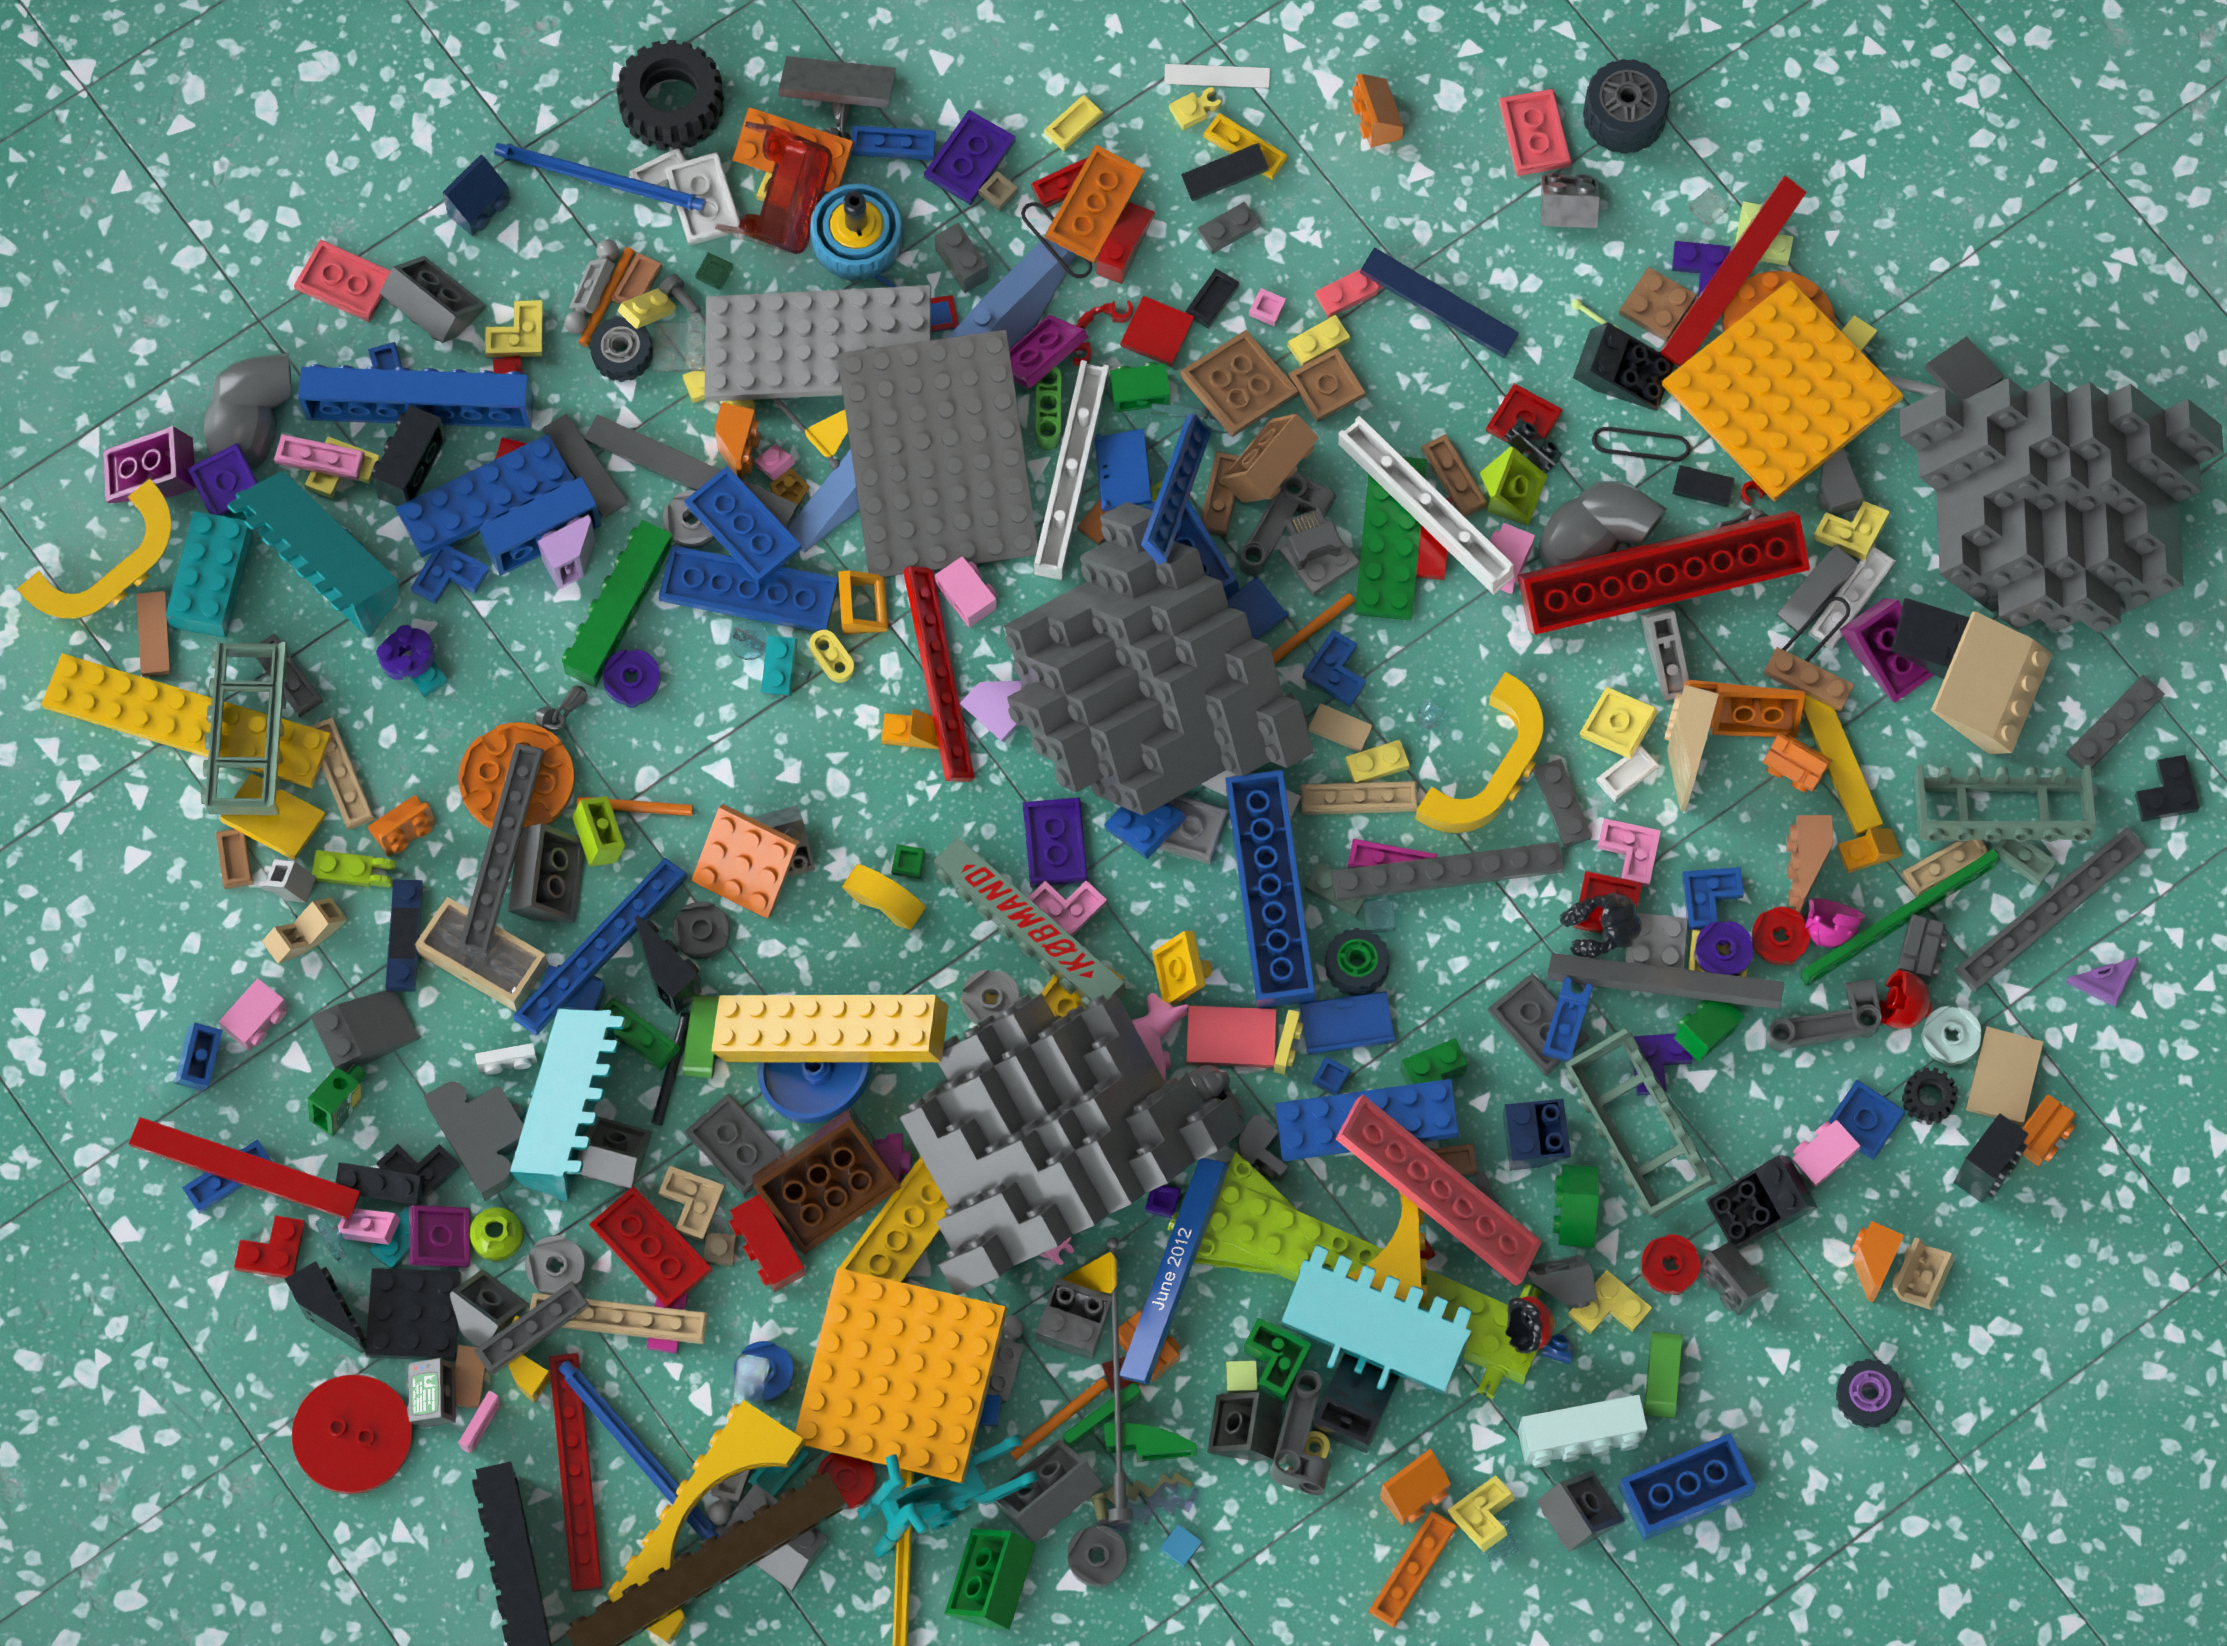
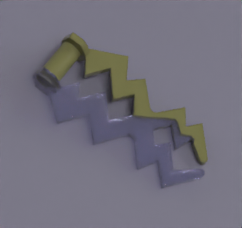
M1177 1472L1174 1473L1172 1479H1169L1162 1473L1156 1487L1153 1489L1136 1479L1132 1488L1126 1484V1497L1135 1502L1140 1491L1148 1498V1501L1143 1510L1131 1502L1128 1503L1127 1508H1132L1133 1517L1148 1526L1156 1507L1162 1508L1172 1516L1174 1515L1176 1505L1189 1513L1198 1489L1193 1490L1187 1501H1184L1174 1493H1172L1168 1500L1161 1495L1164 1487L1177 1493L1178 1484L1191 1488L1193 1483ZM1114 1485L1105 1493L1093 1495L1090 1499L1094 1505L1098 1521L1097 1526H1111L1127 1533L1131 1523H1109L1105 1499L1114 1504Z

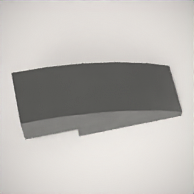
M1835 545L1797 588L1778 612L1777 617L1795 632H1798L1826 600L1835 596L1840 586L1855 572L1858 562Z

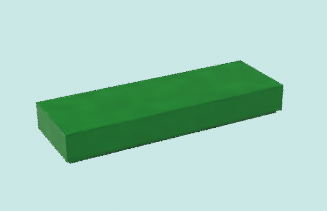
M614 997L602 1009L612 1010L613 1016H623L626 1018L623 1029L615 1030V1037L660 1071L664 1069L680 1050L676 1043Z
M1132 1383L1120 1392L1121 1412L1141 1398V1390L1136 1383ZM1114 1397L1063 1433V1442L1072 1449L1101 1428L1104 1423L1112 1420L1115 1417Z

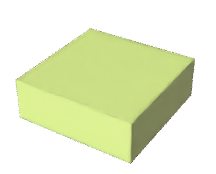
M1256 1361L1226 1362L1227 1393L1257 1392Z

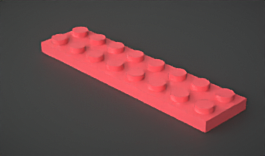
M1362 1095L1356 1099L1336 1140L1514 1286L1523 1282L1542 1241L1366 1096Z

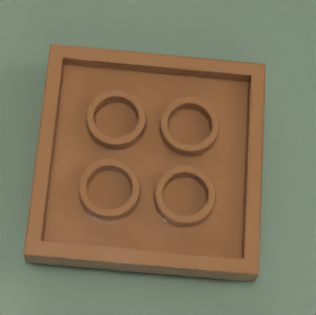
M1247 330L1182 369L1180 377L1231 437H1234L1294 399L1299 392Z

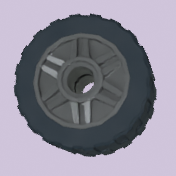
M1620 59L1619 61L1607 63L1606 66L1598 69L1597 73L1590 79L1583 109L1584 125L1590 137L1601 147H1605L1612 152L1635 153L1650 147L1660 137V133L1663 132L1665 127L1670 93L1665 79L1661 77L1656 69L1650 67L1651 65L1634 59Z

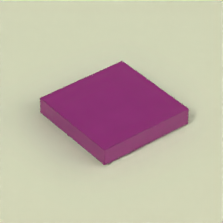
M411 1205L409 1207L410 1265L468 1268L470 1266V1208Z

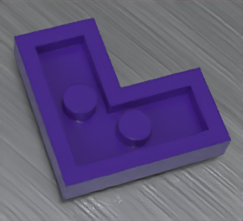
M1675 241L1672 271L1700 273L1699 296L1729 254L1731 246Z
M1677 1033L1634 1036L1666 1093L1664 1066L1692 1064V1055L1674 1039ZM1633 1065L1634 1076L1638 1075V1072ZM1644 1083L1636 1087L1637 1096L1650 1095Z

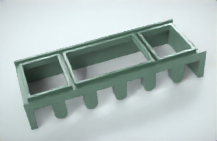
M217 641V649L212 651L211 666L212 669H215L214 678H210L209 693L210 696H213V702L207 708V721L211 723L210 733L205 735V748L209 750L208 760L203 762V776L207 777L206 787L201 789V804L206 806L209 814L279 815V808L276 804V791H280V779L278 777V764L282 763L280 736H284L282 709H286V698L283 692L284 682H288V671L285 664L286 658H290V651L286 641L279 644L220 643V641ZM227 657L272 658L270 681H226ZM225 691L269 692L265 758L220 757ZM219 768H264L262 799L217 798Z
M1917 765L1913 783L1915 786L1918 840H1928L1931 842L1941 840H1957L1960 842L1970 840H1986L1989 842L1998 840H2016L2019 842L2027 840H2045L2048 842L2074 840L2081 842L2093 839L2096 828V815L2090 765H2084L2081 777H2067L2065 767L2055 768L2053 777H2038L2036 767L2026 768L2024 777H2009L2007 767H1999L1996 770L1995 777H1980L1978 767L1969 768L1966 777H1951V769L1949 767H1942L1939 769L1937 777L1924 778L1923 765ZM2037 791L2040 821H1969L1966 792ZM2047 791H2080L2083 821H2050ZM1925 792H1956L1959 821H1927Z
M1622 1029L1565 1063L1569 1070L1565 1073L1569 1083L1573 1088L1578 1086L1583 1095L1579 1098L1583 1108L1587 1113L1592 1112L1597 1122L1593 1123L1602 1139L1605 1137L1608 1139L1611 1145L1608 1148V1152L1616 1164L1621 1162L1626 1171L1622 1176L1630 1189L1635 1187L1640 1196L1636 1201L1644 1214L1649 1213L1656 1219L1662 1213L1705 1188L1717 1184L1634 1036L1628 1029ZM1623 1046L1638 1075L1598 1097L1583 1068ZM1644 1083L1678 1145L1638 1168L1604 1106ZM1684 1153L1699 1180L1658 1203L1644 1176Z

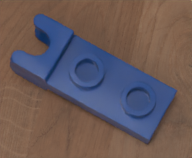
M1569 977L1564 979L1542 1051V1055L1564 1062L1571 1060L1593 988L1591 984H1586L1582 993L1575 994L1571 991V978Z

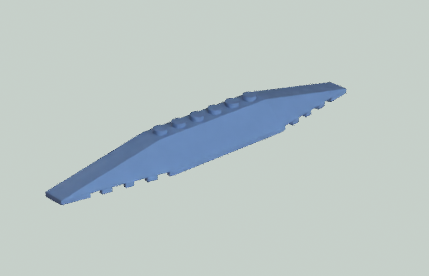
M1044 238L1069 267L1077 257V254ZM1040 241L980 300L947 338L1006 330L1010 349L1037 326L1047 304L1051 302L1054 292L1060 282L1063 281L1067 271ZM851 449L840 461V466L832 471L787 529L801 544V551L804 553L832 533L833 529L840 523H845L853 517L854 513L859 510Z

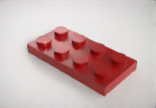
M634 1185L589 1223L590 1228L665 1308H671L712 1272V1268Z

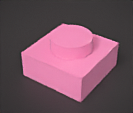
M1260 288L1249 311V316L1275 327L1286 304V298Z
M777 444L771 446L754 461L757 468L773 481L795 464L792 456Z

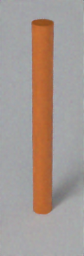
M629 247L624 248L610 281L600 297V304L592 313L578 341L581 346H589L592 340V333H595L596 327L600 324L611 302V297L635 254L633 249Z
M1347 593L1273 651L1274 664H1277L1355 602L1353 596Z
M577 797V806H578L580 800L591 799V798H590V797ZM609 799L613 811L693 815V805Z
M1100 1378L1022 1440L1023 1445L1016 1446L1014 1451L1009 1452L1012 1458L1017 1461L1106 1390L1109 1387L1107 1382Z

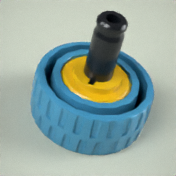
M847 184L833 189L817 203L811 217L810 237L816 258L819 259L820 264L830 273L848 280H867L874 278L877 274L880 275L886 272L896 262L903 246L904 228L898 206L887 193L871 185Z

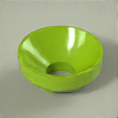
M493 1207L480 1212L475 1217L470 1226L469 1235L470 1243L479 1256L489 1261H502L512 1257L519 1250L524 1233L522 1224L514 1213L504 1208ZM493 1222L502 1224L504 1228L503 1233L496 1238L489 1237L486 1234L487 1226Z

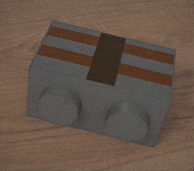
M959 223L935 235V250L964 293L988 280V265Z

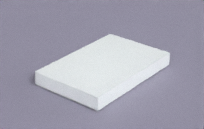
M718 152L664 167L670 189L688 194H696V197L706 199L704 211L695 209L691 211L676 205L689 246L742 231Z

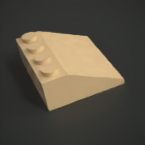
M1972 612L1931 711L1987 754L2012 753L2053 654L2034 639L1978 612Z
M1684 685L1682 694L1676 693L1664 740L1669 741L1667 755L1680 811L1686 812L1719 695L1688 685Z

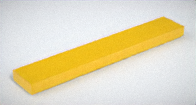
M1805 695L1802 712L1819 752L1832 759L1827 771L1855 836L1866 833L1869 828L1882 827V819L1835 709Z

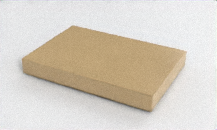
M1986 1026L1965 1110L1996 1118L2001 1113L2013 1123L2023 1125L2043 1041Z

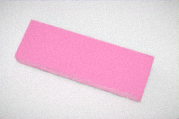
M281 434L274 461L275 464L358 481L365 453L360 450Z

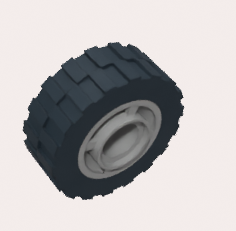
M616 316L613 319L605 320L603 324L596 327L595 333H592V340L589 345L590 353L597 370H600L604 377L607 376L610 380H619V382L631 381L635 377L643 375L644 371L650 367V362L654 357V347L645 326L636 329L624 317ZM628 346L625 351L616 352L618 347Z

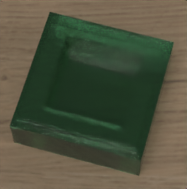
M708 252L696 272L695 278L721 290L733 269V263Z

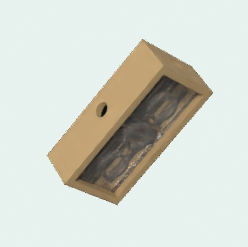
M446 897L415 943L418 954L517 1012L547 968L546 954L497 925L487 959L458 953V946L469 909Z

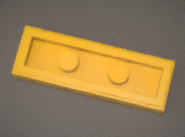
M1221 113L1215 117L1204 132L1205 139L1229 154L1259 143L1269 167V171L1262 174L1271 180L1275 178L1288 160L1287 154Z

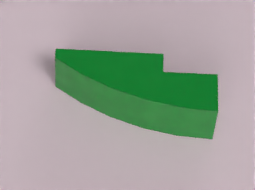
M1104 1423L1106 1453H1116L1115 1423ZM1121 1423L1122 1452L1136 1451L1137 1462L1197 1456V1444L1181 1435L1148 1425Z

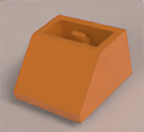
M1366 74L1356 75L1355 86L1352 87L1354 98L1351 99L1353 113L1360 116L1362 123H1359V129L1362 138H1367L1370 148L1401 140L1403 124L1387 79Z
M722 402L715 424L717 448L728 467L738 478L744 480L746 473L751 474L754 457H751L753 448H758L761 432L758 431L760 421L756 420L754 409Z

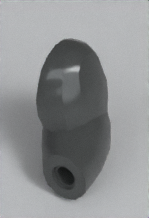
M289 353L251 357L237 361L216 376L213 397L205 414L203 428L206 447L210 457L239 443L252 470L258 468L266 460L277 428L275 409L292 396Z
M1596 481L1579 497L1564 503L1552 514L1539 542L1540 558L1548 568L1616 552L1620 543L1642 544L1660 523L1667 508L1637 488L1623 482Z

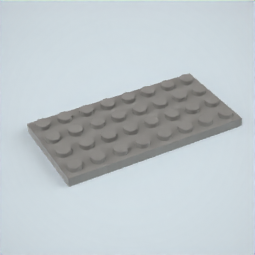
M930 285L706 296L704 392L706 402L843 395L837 353L931 340Z

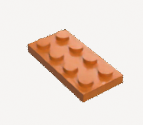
M748 107L732 161L831 192L833 189L841 187L855 141Z
M1095 144L1044 238L1094 263L1145 170Z

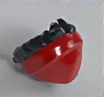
M1534 1296L1511 1299L1507 1309L1508 1322L1505 1331L1506 1336L1511 1338L1509 1344L1515 1348L1516 1352L1524 1354L1544 1348L1548 1344L1556 1325L1551 1310Z

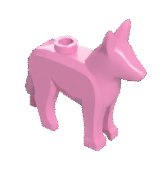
M1151 993L1147 996L1148 1015L1131 1021L1166 1082V1069H1171L1169 1052H1163L1160 1040L1177 1021L1188 1014L1185 1011L1188 1005L1173 1007L1171 1004L1160 999L1156 994Z

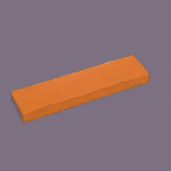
M1431 1510L1368 1613L1395 1628L1450 1540L1457 1525Z

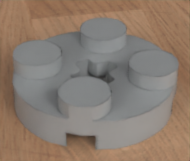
M693 490L678 493L674 496V500L669 505H666L663 511L664 529L672 533L674 544L684 547H699L715 539L700 521H696L693 525L684 522V519H687L689 514L692 513L685 506L684 500L695 492Z
M989 969L978 971L964 985L962 993L964 1013L976 1025H978L977 1023L992 1014L994 1018L1000 1017V1011L1013 1005V1002L1020 998L1019 988L1015 980L1003 971L998 970L996 972L989 971ZM986 993L990 995L996 993L998 995L996 998L997 1003L994 1005L985 1004L986 998L984 995Z
M548 1236L539 1240L527 1255L525 1269L530 1283L539 1293L553 1295L571 1281H573L576 1287H579L583 1281L586 1264L579 1246L562 1236ZM557 1259L559 1263H564V1266L560 1268V1272L554 1273L553 1270L547 1269V1266L552 1265L551 1260Z

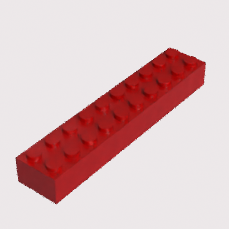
M1791 510L1518 574L1517 578L1528 630L1537 635L1809 571L1810 565L1800 515Z

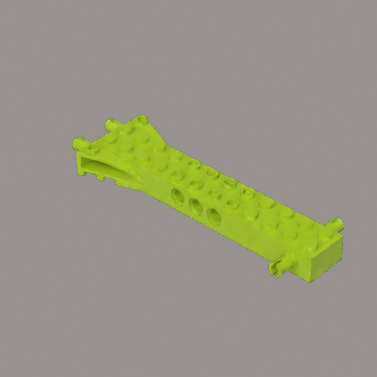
M1235 1151L1193 1265H1211L1213 1268L1221 1269L1223 1267L1238 1268L1240 1271L1280 1275L1296 1283L1303 1260L1310 1261L1316 1245L1329 1250L1323 1266L1330 1269H1335L1340 1255L1352 1259L1347 1276L1370 1263L1383 1249L1297 1211L1271 1183ZM1175 1212L1173 1214V1219L1170 1220L1167 1230L1173 1231L1178 1213ZM1426 1268V1277H1421V1285H1427V1303H1422V1308L1430 1311L1435 1296H1440L1448 1300L1443 1314L1445 1318L1454 1321L1459 1306L1472 1310L1466 1328L1471 1329L1464 1359L1486 1368L1476 1391L1483 1396L1487 1386L1490 1385L1486 1397L1493 1399L1503 1376L1523 1385L1539 1350L1528 1354L1518 1353L1509 1344L1511 1338L1505 1334L1508 1322V1305ZM1525 1284L1519 1298L1529 1296L1532 1286ZM1535 1287L1531 1296L1539 1298L1542 1292Z

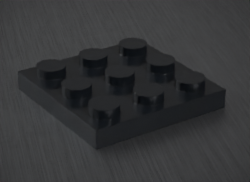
M372 1268L365 1349L366 1358L420 1360L441 1358L443 1360L456 1361L458 1321L450 1293L461 1284V1271Z

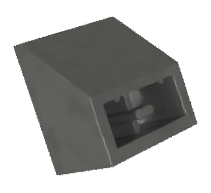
M1549 173L1548 176L1542 175L1541 226L1597 228L1600 199L1597 178H1593L1589 174H1578L1576 177L1565 176L1562 173Z
M798 805L751 817L800 841L787 877L815 870L804 822Z
M1731 1242L1709 1252L1700 1270L1702 1272L1701 1278L1705 1284L1711 1289L1715 1288L1721 1295L1720 1300L1725 1308L1730 1312L1734 1310L1738 1316L1765 1296L1769 1288Z
M1056 1278L1036 1332V1340L1093 1361L1103 1334L1112 1297Z

